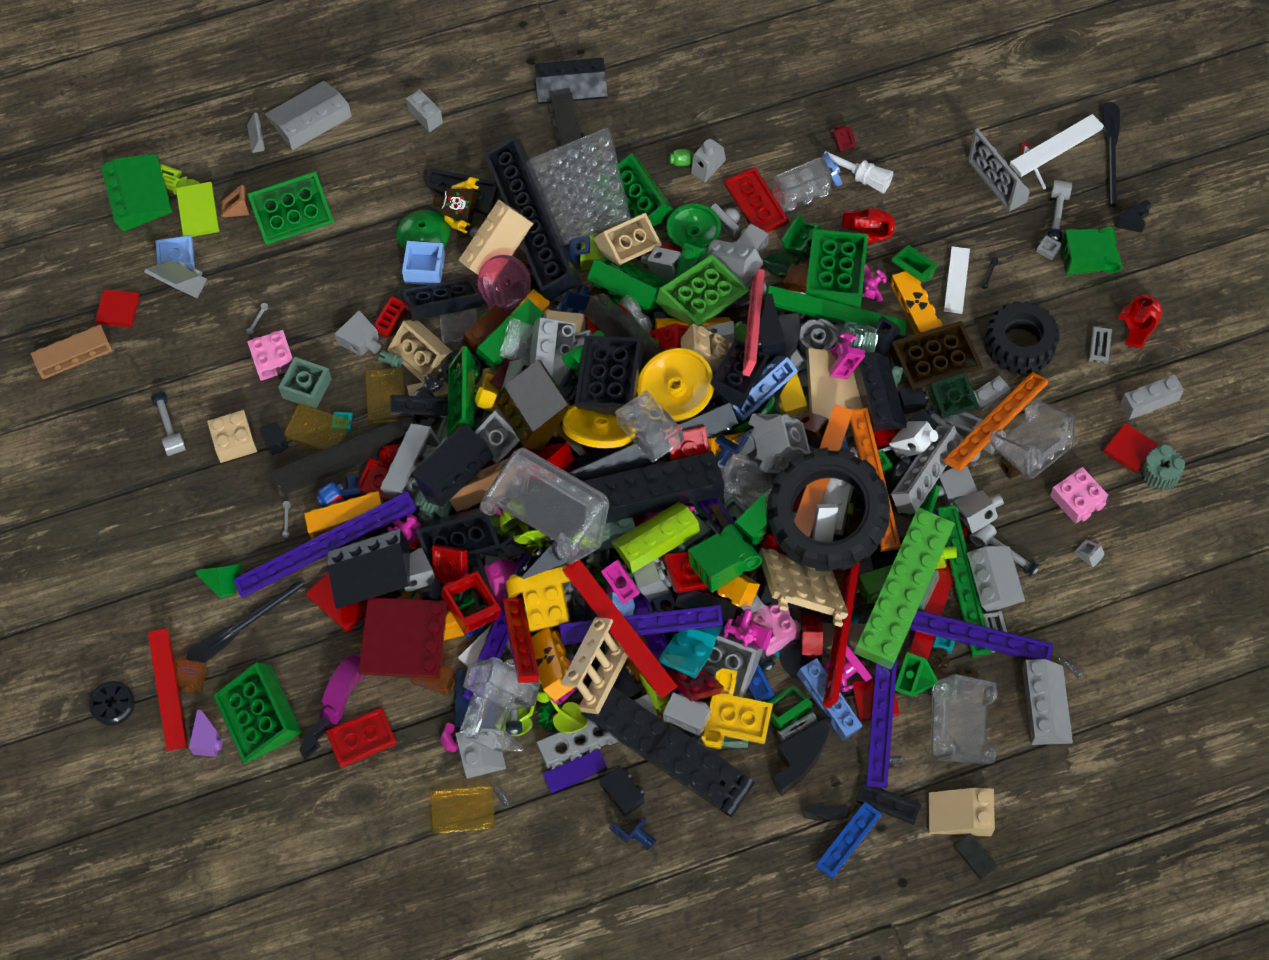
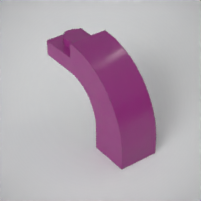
M354 654L347 656L334 672L321 701L323 706L319 718L324 716L330 723L340 724L352 690L365 678V675H359L358 672L359 656Z

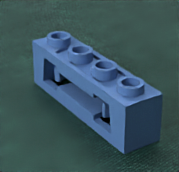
M776 356L764 367L742 409L731 403L737 420L744 421L798 372L788 357Z
M816 658L800 668L797 676L825 717H831V726L841 741L858 732L863 725L841 693H839L838 702L832 707L826 708L822 705L827 673Z

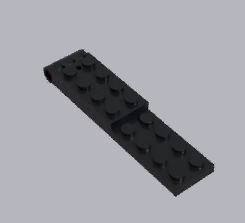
M612 687L599 714L581 713V716L729 817L734 816L755 784L743 772L675 726L669 725L615 687Z

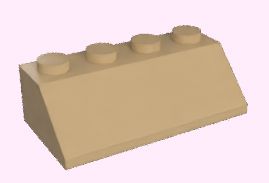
M498 200L461 255L459 261L493 284L533 223L511 206Z

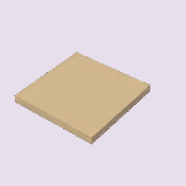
M808 348L806 350L810 413L826 417L829 421L835 404L848 409L863 408L854 373L852 372L848 379L830 376L829 370L836 362L832 352Z

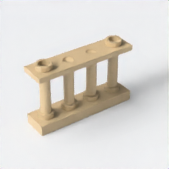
M594 618L561 681L562 686L577 687L583 695L579 705V709L582 712L599 714L628 657L608 632L613 623L612 619ZM603 641L609 647L605 655L600 649ZM595 656L600 662L597 672L591 665ZM586 673L592 679L588 688L583 683Z

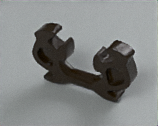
M937 648V651L929 656L928 663L937 679L949 686L955 694L961 695L962 690L970 691L973 689L979 676L975 669L970 668V674H966L963 668L958 674L959 680H953L940 669H945L949 665L950 659L945 660L943 658L947 656L948 652L942 648Z

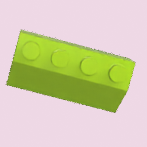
M677 502L611 543L630 571L634 573L699 534V522L687 506Z

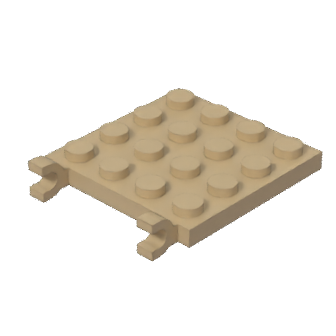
M760 549L758 554L763 559L761 563L772 598L778 599L779 609L787 611L788 603L832 615L834 625L842 627V619L848 616V611L832 570L830 572L815 571V568L806 565L803 567L793 561L788 554L784 555L773 549Z

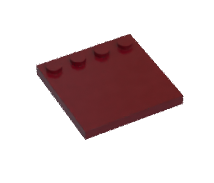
M368 599L358 670L359 675L440 679L448 610L444 601L413 599Z

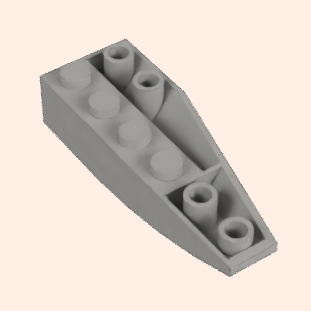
M538 318L534 321L529 363L532 365L535 361L541 360L558 385L569 370V367L562 360V355L574 347L577 324Z

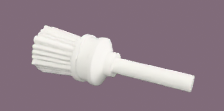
M828 152L833 163L836 162L855 174V181L862 182L864 185L868 184L883 194L888 189L893 177V171L876 167L866 160L860 164H853Z

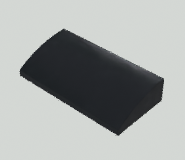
M470 277L400 291L401 299L412 321L482 307V295Z
M735 339L710 384L726 400L742 409L770 355L757 349L756 364L750 376L743 375L745 343Z

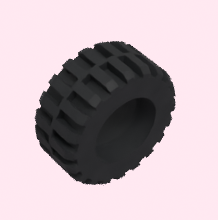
M1015 301L1012 305L1010 303L1003 305V308L995 311L988 324L985 336L988 356H992L991 360L995 364L998 363L999 368L1003 370L1006 368L1013 374L1019 372L1020 375H1025L1026 372L1036 373L1037 369L1042 370L1046 364L1051 362L1058 345L1060 334L1058 333L1059 326L1055 323L1056 319L1053 315L1049 316L1047 309H1041L1040 305L1036 303L1032 305L1028 301H1024V303ZM1013 329H1024L1031 332L1037 338L1038 343L1029 347L1018 346L1012 343L1005 333Z

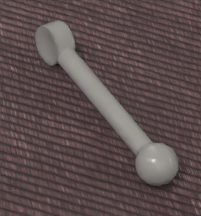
M267 303L261 304L260 312L251 327L246 330L247 334H253V329L264 311L268 310Z
M289 501L283 502L285 514L282 536L284 538H288L290 535L288 532V509L291 507Z

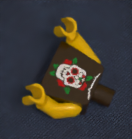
M469 177L467 181L455 184L451 189H446L444 197L435 195L433 200L434 206L441 207L440 213L444 215V220L453 229L463 233H467L465 231L467 225L471 226L478 192L474 189L479 188L475 186L476 181H479V179Z

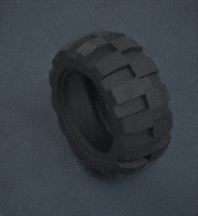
M828 447L813 449V453L805 456L800 454L789 461V465L783 471L780 470L774 479L771 493L768 494V522L774 539L781 550H784L793 561L803 567L806 565L815 568V571L830 572L833 569L842 568V570L857 566L859 561L864 558L868 559L875 552L880 541L885 537L890 514L887 488L884 481L876 473V469L866 459L861 460L856 457L855 453L843 449L831 451L828 450ZM823 478H835L849 483L859 492L865 504V514L860 526L850 536L836 542H820L809 538L799 530L792 516L794 502L801 490L808 484Z

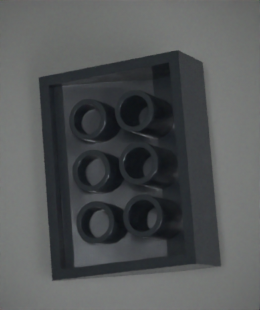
M772 293L768 294L762 314L757 348L770 355L766 365L776 356H784L785 339Z
M585 336L575 407L615 417L636 418L638 381L643 368L645 354L642 338Z
M401 529L328 552V571L336 609L410 586V544Z

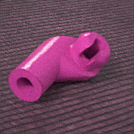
M450 723L445 724L440 741L446 751L456 752L459 746L452 737L455 726Z

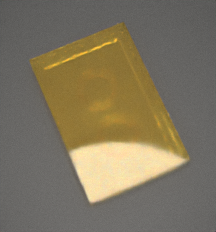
M403 368L365 371L369 423L405 420L406 416L390 415V396L405 395Z
M299 403L284 436L286 439L336 456L351 422L350 420Z
M492 786L431 792L433 834L495 828Z

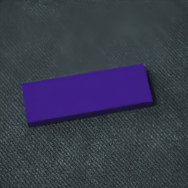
M598 749L543 773V777L552 794L607 770V766Z

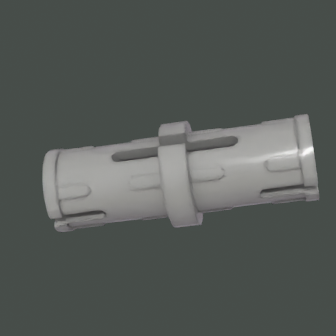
M811 711L798 720H792L790 725L777 731V735L782 742H785L813 724L818 723V720Z

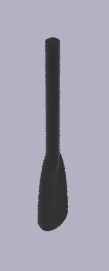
M1107 102L1103 106V124L1109 152L1110 207H1116V145L1120 128V109L1116 104Z
M300 579L239 623L211 635L192 647L187 653L188 662L193 666L203 665L225 648L242 629L304 587V582Z

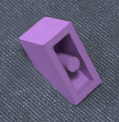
M197 710L189 749L193 755L217 757L218 750L222 749L223 740L202 710Z

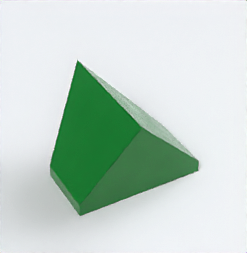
M243 564L196 570L195 574L219 598L233 596L236 585L233 579L239 577Z
M907 652L895 685V691L914 697L939 684V681L926 658Z

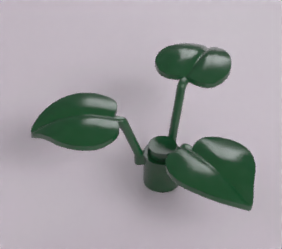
M812 239L806 242V249L802 250L796 262L794 256L790 253L779 252L770 257L763 258L765 267L776 276L786 277L792 275L795 271L794 266L800 263L804 255L810 260Z

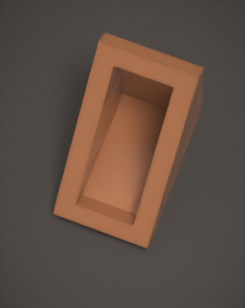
M239 186L221 201L222 217L249 215V198L245 186Z

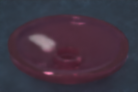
M510 255L492 257L485 262L479 272L478 289L483 300L491 307L497 305L502 310L514 309L526 299L530 292L531 278L529 271L523 262L516 257ZM508 279L511 281L509 286L506 283Z

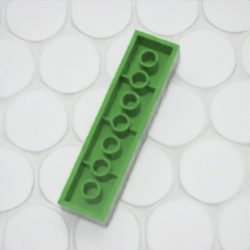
M918 507L854 654L892 669L955 525L954 522Z

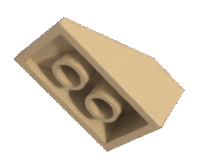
M967 788L929 792V834L969 835L971 833L972 836H992L995 830L994 789Z

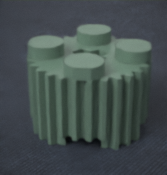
M845 321V325L841 327L840 334L848 332L857 337L856 340L850 342V346L864 349L865 353L874 352L878 339L877 329L867 325V327L856 325V322ZM839 337L838 342L842 343L844 338Z
M1162 445L1158 449H1152L1142 466L1143 481H1146V485L1149 484V487H1157L1158 489L1160 487L1169 490L1174 488L1185 467V461L1182 459V456H1179L1180 453H1176V450L1173 451V448L1169 445Z
M419 488L413 498L417 510L412 513L419 517L420 523L448 516L453 505L450 500L443 507L428 503Z

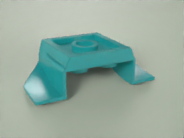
M723 626L679 631V633L674 635L660 656L659 662L696 679L711 656L716 639Z

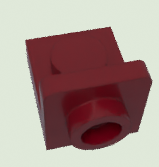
M838 126L830 134L831 137H834L839 152L857 147L851 126Z

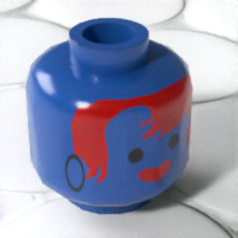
M331 481L318 489L319 495L316 497L323 508L334 503H341L345 501L340 494V491L344 490L341 484L336 485L335 482Z

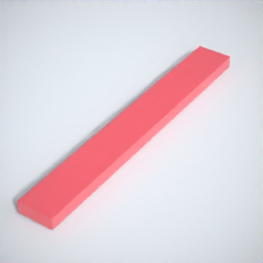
M757 269L751 282L742 371L743 375L750 376L757 359L765 270Z

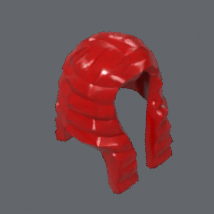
M867 208L856 212L844 210L842 228H851L859 231L860 234H868V244L880 243L893 236L895 220L887 211L876 208Z
M1151 295L1136 296L1119 313L1118 318L1125 320L1129 329V336L1125 345L1143 348L1146 339L1156 329L1163 311L1156 297Z

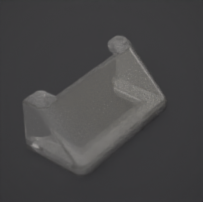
M520 448L513 452L481 499L479 510L487 515H494L497 513L498 507L555 540L557 542L556 551L558 556L571 565L601 548L609 501L606 495L533 452Z

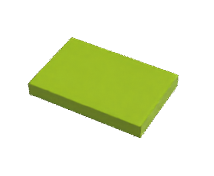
M212 182L176 188L183 236L191 235L195 237L220 232Z

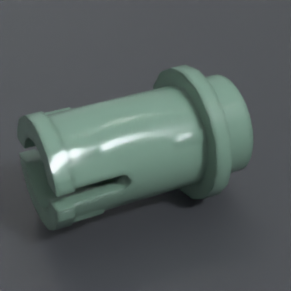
M385 350L379 353V355L384 356L383 358L378 356L380 362L387 363L392 368L401 367L403 358L399 354L394 355Z

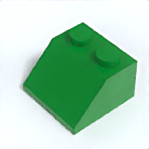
M763 494L742 514L734 525L743 535V540L751 546L753 544L757 546L763 540V536L766 533V499Z

